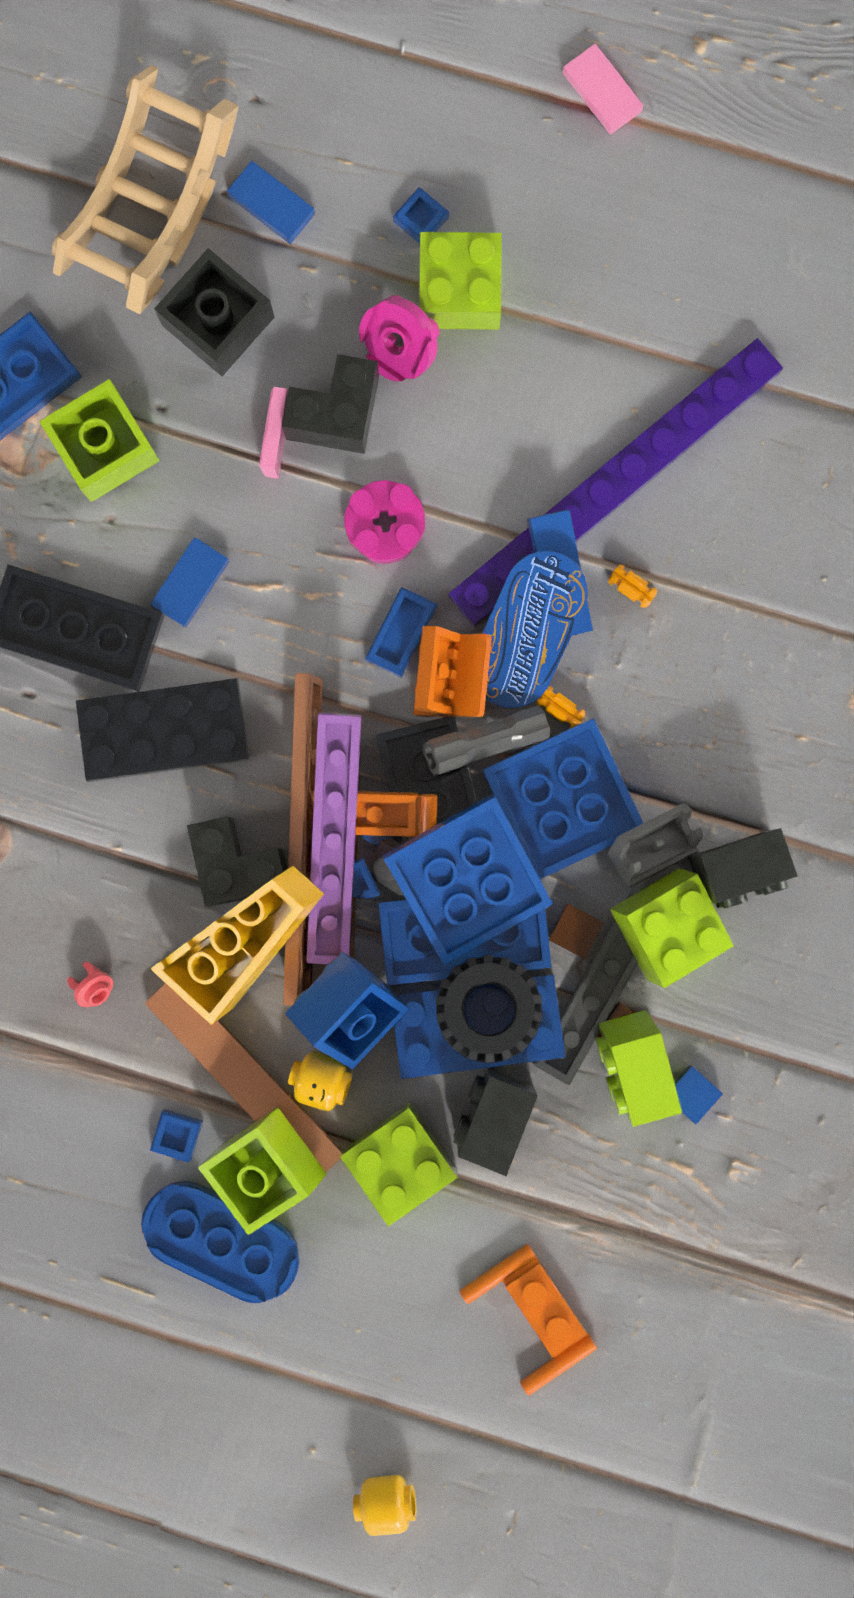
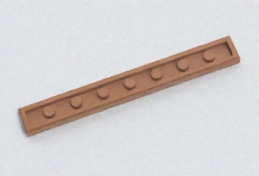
M295 673L288 869L294 866L310 881L318 714L322 713L323 680L310 673ZM309 914L285 943L283 1005L292 1006L296 998L312 985V963H307Z

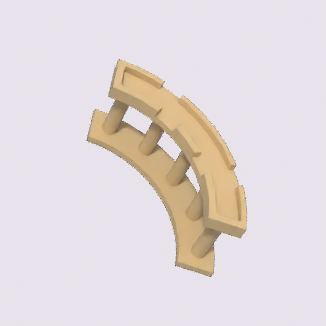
M150 65L130 79L126 89V98L128 99L126 112L107 165H103L100 168L96 177V187L81 212L64 232H60L56 236L52 245V255L55 256L53 274L61 276L75 261L125 284V289L128 290L126 308L138 314H141L165 285V280L160 278L168 264L175 267L178 265L200 223L217 182L210 178L217 155L226 156L239 105L223 99L211 110L207 109L204 112L155 89L158 67ZM150 105L199 128L202 136L196 155L189 157L142 135ZM136 150L186 173L187 182L179 199L176 198L172 201L125 179ZM118 194L167 216L168 223L159 238L156 237L151 240L105 218ZM96 232L147 256L137 267L134 266L130 269L86 247Z

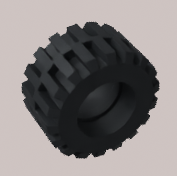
M483 955V957L478 958L472 957L463 964L454 967L448 977L444 978L436 999L437 1023L445 1040L462 1056L482 1063L501 1062L521 1053L535 1038L542 1021V998L535 980L528 975L526 969L520 964L517 965L511 962V959L503 956L502 958L493 957V955ZM485 984L497 985L506 990L514 1004V1016L509 1026L502 1032L493 1035L478 1033L469 1026L464 1016V1003L467 996L473 989Z

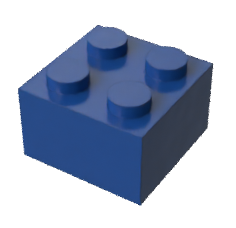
M342 952L336 959L328 963L318 979L296 998L294 1004L285 1015L315 1048L354 1069L409 1008L380 977Z

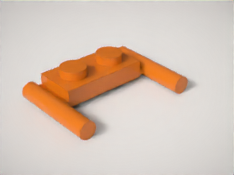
M358 791L356 835L416 837L437 825V795L435 794L418 795V793ZM313 792V813H314V792Z
M527 1243L464 1286L459 1292L464 1301L470 1304L503 1281L505 1288L553 1358L520 1381L522 1388L530 1396L598 1348Z

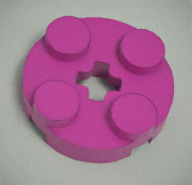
M392 295L370 308L364 314L359 327L360 343L365 341L369 352L365 357L368 360L378 361L379 374L383 377L400 382L406 378L415 379L427 371L435 360L437 354L436 339L440 333L439 327L416 304L400 296ZM392 332L398 333L402 337L404 345L400 348L395 344L396 338L392 335Z
M376 481L365 485L351 495L344 516L345 530L350 544L360 554L366 556L367 559L376 563H394L409 556L412 550L417 547L419 541H421L425 531V513L420 500L409 486L394 481ZM382 512H388L389 517H395L397 523L390 524V531L382 532L381 526H374L373 524L374 520L378 519Z

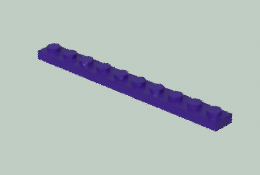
M756 338L545 514L570 510L576 542L579 541L779 375L783 370L782 365L762 342ZM529 527L448 594L451 601L473 627L492 613L512 568L522 558L534 553Z

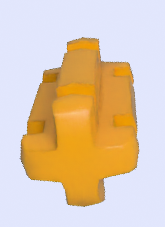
M619 564L609 576L608 583L611 586L613 583L616 584L619 592L633 602L638 600L641 602L640 607L646 608L656 596L657 589L654 586L650 589L647 587V581L631 570L626 572L623 570L625 566Z
M548 686L543 695L537 699V705L539 707L544 705L547 708L545 711L561 723L567 722L570 724L569 729L578 726L585 717V711L583 709L581 711L577 710L575 703L560 692L555 694L553 692L554 688Z

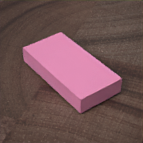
M596 44L563 67V75L610 135L642 112L643 104Z
M274 387L271 389L259 466L264 476L279 479L285 443L282 422L288 396V389Z

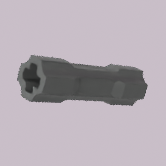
M534 706L512 713L500 720L428 740L423 743V754L426 758L428 769L434 776L483 758L544 741L550 737V726L546 720L545 712L539 706Z

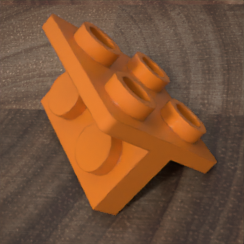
M423 626L419 646L414 715L420 717H482L484 715L492 641L490 635L485 633L458 634L438 626Z

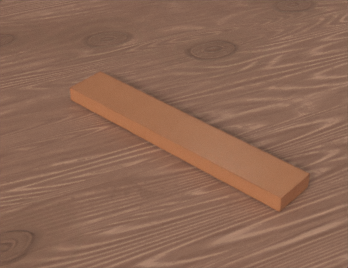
M166 983L144 1003L254 1121H257L278 1107L326 1172L341 1159V1148L220 1020H217L212 1025L209 1024Z

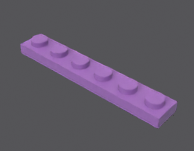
M318 714L310 881L324 895L309 913L307 963L328 964L342 952L350 955L362 715Z

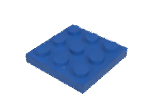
M594 718L482 770L492 794L497 799L540 879L611 847L618 836L644 823Z
M493 794L382 855L443 965L448 964L553 905Z

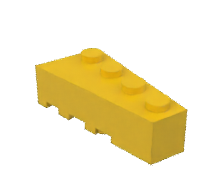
M292 866L214 921L202 932L153 966L151 970L212 1025L236 1006L324 893Z

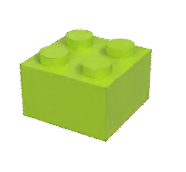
M420 232L419 307L429 318H432L437 323L439 329L499 330L501 319L502 233Z
M110 379L39 421L78 487L90 502L95 501L160 461Z
M678 868L610 909L646 980L662 988L668 987L734 947L697 873Z
M644 1010L598 1023L602 1037L595 1038V1043L600 1060L604 1063L608 1077H605L611 1100L615 1102L618 1114H626L632 1127L681 1114L682 1109L663 1037L648 1012Z
M411 1102L342 1150L340 1158L388 1227L458 1178L456 1167Z
M278 1107L221 1144L198 1167L247 1235L309 1197L327 1175L326 1171Z

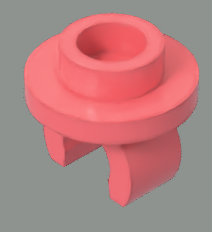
M85 961L82 965L87 970L88 976L81 982L70 976L67 979V983L74 990V999L79 1006H98L108 999L113 987V980L109 974L101 972L98 967Z

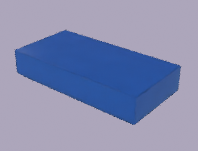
M253 161L248 164L227 190L229 198L290 245L315 215L312 206Z
M194 537L150 605L186 628L230 562L229 559Z
M401 587L365 660L402 678L421 641L422 628L429 625L438 604Z

